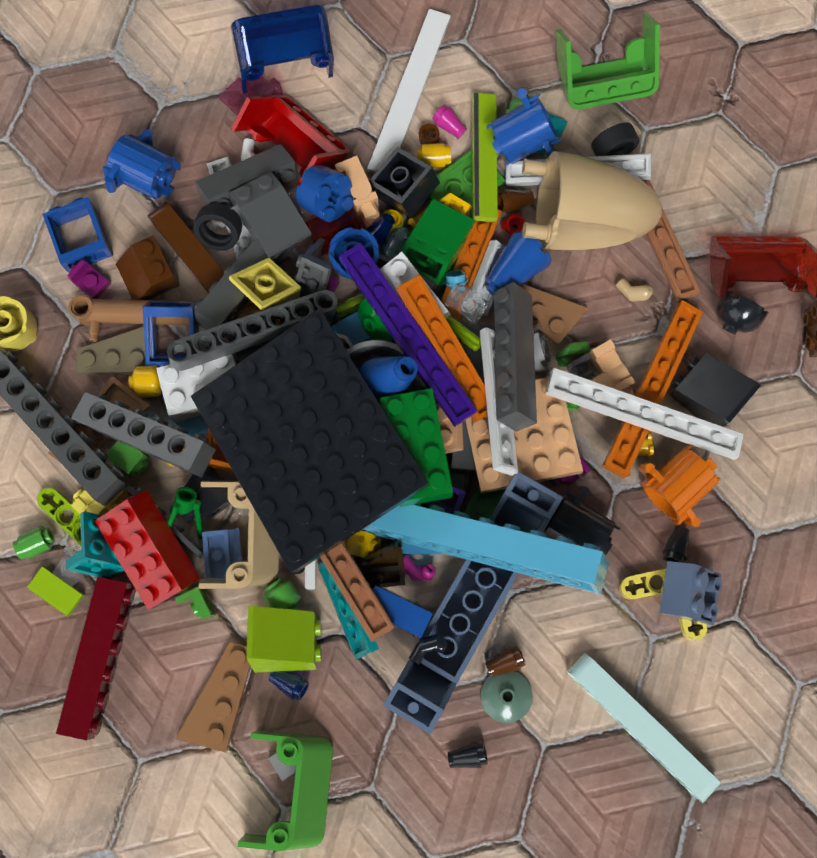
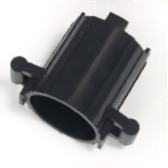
M580 486L576 496L565 491L566 496L543 532L547 535L546 538L556 540L560 536L571 539L573 544L583 546L584 543L599 546L600 551L607 555L613 545L610 535L614 528L620 530V527L612 520L581 503L584 497L589 494L586 486Z

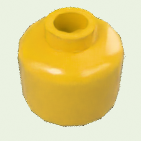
M157 365L138 366L134 369L133 376H129V388L131 391L134 390L138 397H159L162 394L156 369L159 368Z

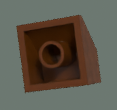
M154 235L132 244L116 263L132 300H150L180 286Z

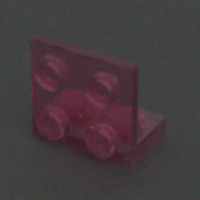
M250 67L219 95V99L238 116L247 97L283 95L281 83L273 77L268 82L255 69Z

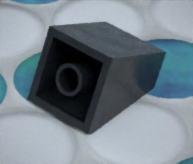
M706 353L701 359L695 357L688 365L687 369L690 372L685 377L680 375L671 385L674 390L670 396L696 418L725 427L733 420L761 385Z

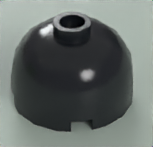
M725 289L716 306L717 317L724 324L722 329L736 335L737 331L749 333L759 328L769 312L764 311L762 306L741 295L737 298L733 297V292Z

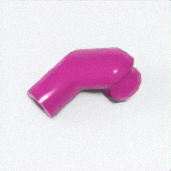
M409 555L403 557L404 571L411 580L427 582L433 579L436 573L433 565H416Z

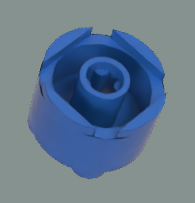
M319 164L308 168L303 173L301 186L298 185L296 190V197L300 207L326 222L334 221L340 218L346 211L352 209L354 199L351 196L350 189L352 188V183L348 176Z

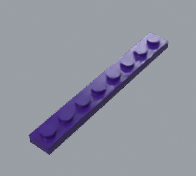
M360 243L339 255L340 262L404 355L416 362L417 374L428 389H433L435 400L453 426L456 427L476 414L477 410L363 245Z

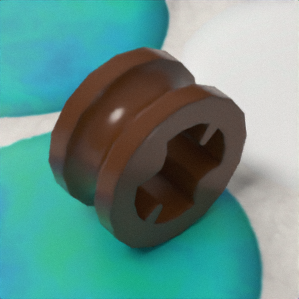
M429 123L420 128V144L439 142L440 133L437 126ZM433 133V137L425 139V134Z

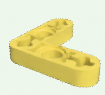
M666 569L624 578L619 584L620 594L628 600L662 594ZM654 575L659 576L663 581V586L659 590H655L650 586V578ZM640 578H644V587L647 593H644V588L634 590V595L630 591L626 592L625 587L629 585V581L635 585L643 583ZM678 618L681 631L686 638L699 640L706 635L707 624L694 622L695 625L700 626V629L696 631L697 635H695L694 632H689L688 627L692 626V622Z

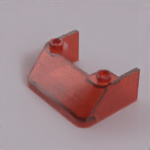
M717 235L711 237L709 247L711 284L720 297H725L726 290L735 287L736 282H782L790 291L802 292L803 289H807L814 298H817V249L807 239L796 236Z

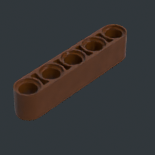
M165 202L147 216L209 293L212 284L216 281L219 282L224 276V271L168 202Z

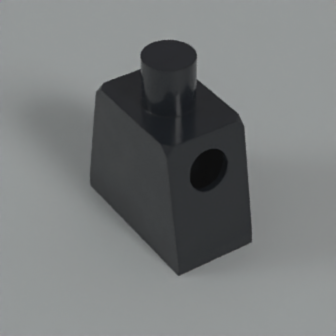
M207 466L202 478L193 474L184 487L191 488L196 492V500L201 501L200 514L207 520H211L231 504L228 500V487H201V481H226L212 467ZM194 510L188 514L178 513L188 523L195 518Z

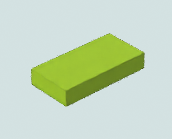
M43 566L27 586L33 593L69 617L85 596Z

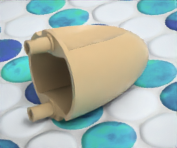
M556 151L552 152L545 161L527 158L523 160L522 174L543 176L538 190L535 224L525 222L522 230V237L538 239L543 244L541 249L588 250L616 246L640 238L651 231L660 221L662 205L657 194L644 181L623 169L592 158Z

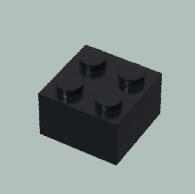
M399 147L392 152L369 180L372 191L376 192L379 200L409 219L440 184L437 175L430 165Z

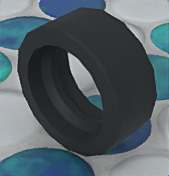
M624 122L601 132L592 141L591 148L595 156L628 155L638 146L640 139L633 125L629 122Z
M212 203L203 206L198 212L193 231L198 241L207 248L216 251H227L237 244L243 224L235 210L223 204ZM205 221H220L231 230V233L228 235L215 233L207 227Z

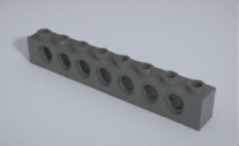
M0 349V396L96 502L106 506L127 486L121 479L124 474L114 464L110 467L106 462L108 456L100 448L94 449L90 445L93 440L83 430L80 433L75 427L78 424L68 414L64 416L60 412L62 406L54 398L48 399L45 396L48 391L38 381L33 383L30 379L33 375L23 365L19 367L16 364L18 358L11 351L7 350L4 352ZM54 420V423L49 426V423ZM70 436L69 440L64 443L65 438ZM85 452L84 458L79 461L80 455ZM101 469L99 476L94 478L95 472Z

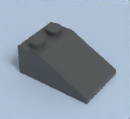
M271 171L228 193L233 209L240 216L243 225L269 258L311 236L309 228L292 200Z

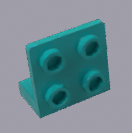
M84 511L80 514L82 550L66 560V570L112 579L123 572L124 569L95 523V520L100 518L101 515Z

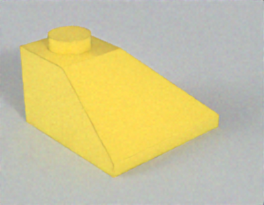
M270 258L229 276V280L262 311L298 299L300 296L301 286Z

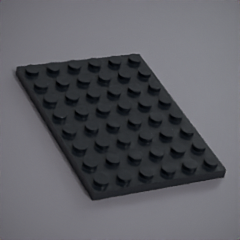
M320 309L191 395L193 402L291 574H295L430 485Z

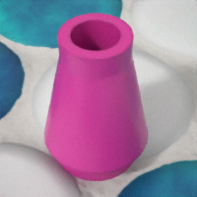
M444 104L432 118L436 122V126L452 134L457 139L467 130L451 106L447 107Z

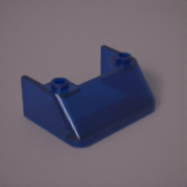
M312 5L244 17L235 20L231 24L234 60L243 94L247 93L246 80H258L264 73V66L310 58L313 66L318 68L326 67L328 78L333 77L334 55L328 18L323 6Z

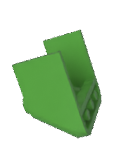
M643 13V37L635 38L627 44L625 59L584 67L581 65L580 56L576 52L571 51V41L561 29L556 30L558 69L566 100L572 108L584 109L650 96L657 91L659 87L660 24L648 13Z
M263 730L252 732L251 739L277 741L276 754L280 762L285 765L296 766L290 822L278 821L272 824L267 831V836L244 834L238 841V847L286 851L318 846L325 835L334 750L332 742L323 736Z

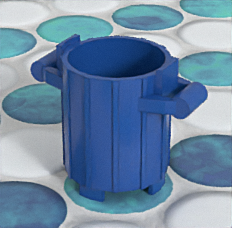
M525 87L517 91V96L521 98L523 105L497 118L486 126L487 129L490 127L493 129L495 136L493 137L494 142L492 145L496 153H504L508 160L505 166L514 164L542 148H545L549 158L552 152H557L553 145L562 140L561 137L558 138L552 121L539 99L540 94L529 98L528 90Z
M146 129L138 137L132 134L120 137L110 150L107 166L102 168L106 188L109 193H114L117 188L125 184L153 199H159L163 195L169 197L173 192L174 188L170 187L176 169L181 170V164L173 156L153 147L152 132Z

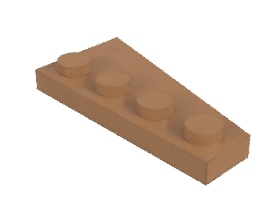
M229 642L175 739L225 753L228 751L251 668L247 660V646Z

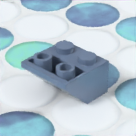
M667 561L659 613L714 625L715 618L718 615L717 603L719 592L722 588V574L696 564Z

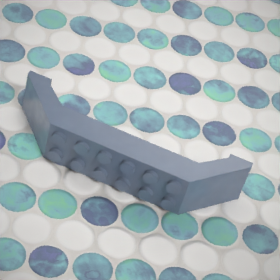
M518 472L513 476L490 520L495 522L494 525L502 527L505 524L518 526L521 528L520 531L530 533L531 530L543 532L563 497ZM466 560L422 636L427 637L435 634L442 636L447 642L446 650L442 653L436 651L427 652L420 665L409 659L383 706L431 735L459 679L519 573Z

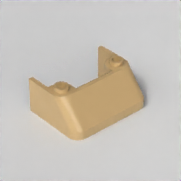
M201 481V487H228V500L230 504L238 509H249L248 561L232 563L226 571V578H200L199 589H240L267 585L274 582L278 576L279 552L239 481Z

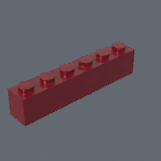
M97 577L56 734L86 741L94 739L95 735L99 734L102 720L99 719L101 710L106 707L109 694L106 693L108 683L112 682L115 675V667H113L115 656L120 654L122 641L119 640L122 630L124 631L128 624L129 617L126 615L128 605L133 603L135 597L133 584Z

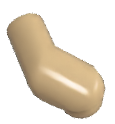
M625 278L615 285L632 302L648 300L653 294V289L650 285L632 286Z

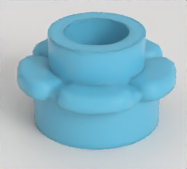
M462 270L447 272L446 280H444V284L449 286L451 290L462 289L466 282H468V278L465 277V272Z

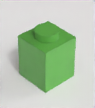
M119 441L106 454L110 461L133 478L141 475L147 469V462L150 460L141 451Z

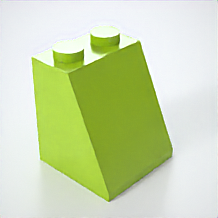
M248 606L247 660L254 673L317 670V661L322 659L321 645H317V636H321L322 633L321 620H317L313 611Z

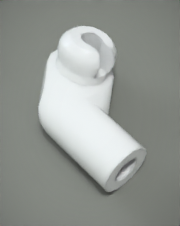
M249 138L243 140L242 161L256 155L254 153V140Z

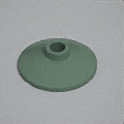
M516 671L493 677L489 676L481 689V703L484 710L491 718L502 723H512L520 720L528 713L532 704L531 686L526 678ZM506 691L512 694V699L508 702L504 701L502 697Z

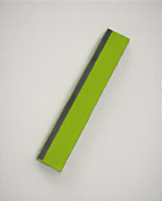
M473 92L472 219L496 222L498 219L497 153L492 145L494 142L493 137L495 136L492 127L486 128L487 125L496 120V94Z

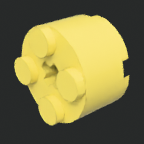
M0 296V349L5 352L7 350L11 352L22 350L37 338L36 318L19 301L10 297Z

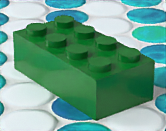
M433 389L380 398V405L430 483L428 487L400 504L399 507L452 498L453 489Z

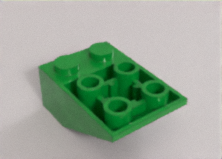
M433 199L410 234L401 252H403L420 275L432 280L438 286H444L446 273L452 270L476 220Z

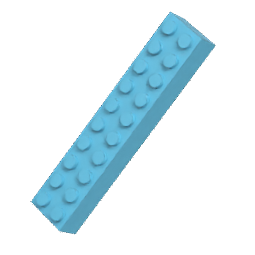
M421 504L404 507L397 506L362 529V531L370 532L378 537L402 541L405 544L600 595L609 565L599 546L584 543L583 546L575 545L571 539L560 536L554 540L546 538L547 535L540 531L531 530L530 533L520 531L521 528L512 524H505L504 527L494 525L495 522L493 520L480 517L479 521L469 519L470 516L459 511H454V514L445 513V509L430 505L429 508L420 507Z

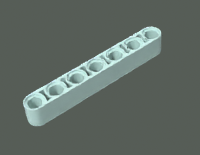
M584 653L567 671L606 712L701 803H704L721 784L711 772L589 655Z

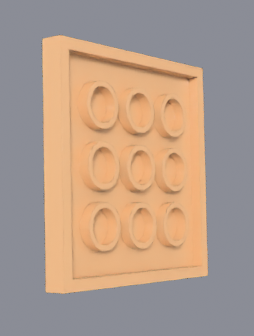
M549 377L535 380L537 424L517 432L514 431L518 472L536 482L583 473L566 401L545 394ZM488 415L477 422H473L471 417L468 418L465 422L481 494L507 489L514 475L511 476L493 470Z

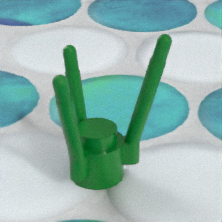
M180 487L176 492L174 502L169 511L171 514L167 524L171 529L177 513L188 514L194 510L198 539L201 540L203 532L200 514L201 501L196 500L197 494L193 489Z

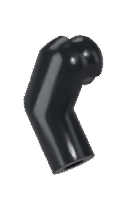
M437 634L422 637L408 659L420 665L427 652H444L447 648V642L442 636Z

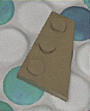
M144 327L77 349L76 373L78 375L133 374L136 367L147 366Z

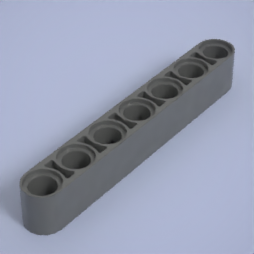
M322 290L175 340L170 343L167 349L169 363L175 370L183 371L275 339L318 309L324 313L327 320H330L335 315L337 297L329 290ZM325 302L330 304L331 307L322 308L319 304ZM302 310L308 315L301 317L296 312ZM281 319L284 323L275 325L272 323V320ZM250 327H257L260 331L258 333H250L248 329ZM227 335L236 337L232 342L223 340ZM205 343L211 345V348L205 351L198 348L201 344ZM178 352L187 354L183 359L173 357Z

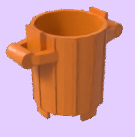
M687 445L659 471L655 469L652 463L640 464L639 471L645 475L646 479L639 485L643 486L645 494L662 513L673 519V524L680 525L684 521L687 526L698 527L701 524V520L699 517H696L692 508L719 483L720 477H717L714 473L718 466L711 458L705 461L691 451L692 445Z

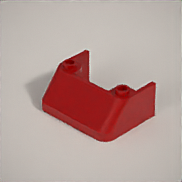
M282 94L247 97L231 127L233 132H250L251 137L258 142L272 141L275 145L281 144L293 160L302 167L299 171L301 177L308 168L318 164L335 170V164L344 161L350 151L340 139L298 103ZM303 178L299 180L297 186H301Z

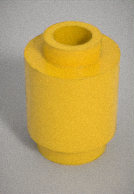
M444 143L421 144V149H417V158L432 168L445 167V165L451 164L450 145H444Z

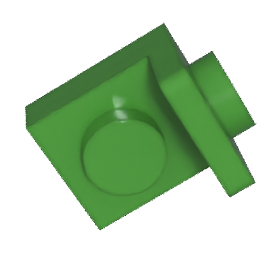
M191 585L180 591L181 595L175 598L179 604L192 599L193 603L190 605L195 616H200L203 620L216 615L204 589L195 588L194 585Z

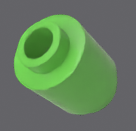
M39 526L18 536L17 540L13 541V548L20 559H31L52 549V542L55 539L49 528L45 529L43 526Z

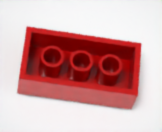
M147 490L126 499L95 520V523L148 610L200 579Z

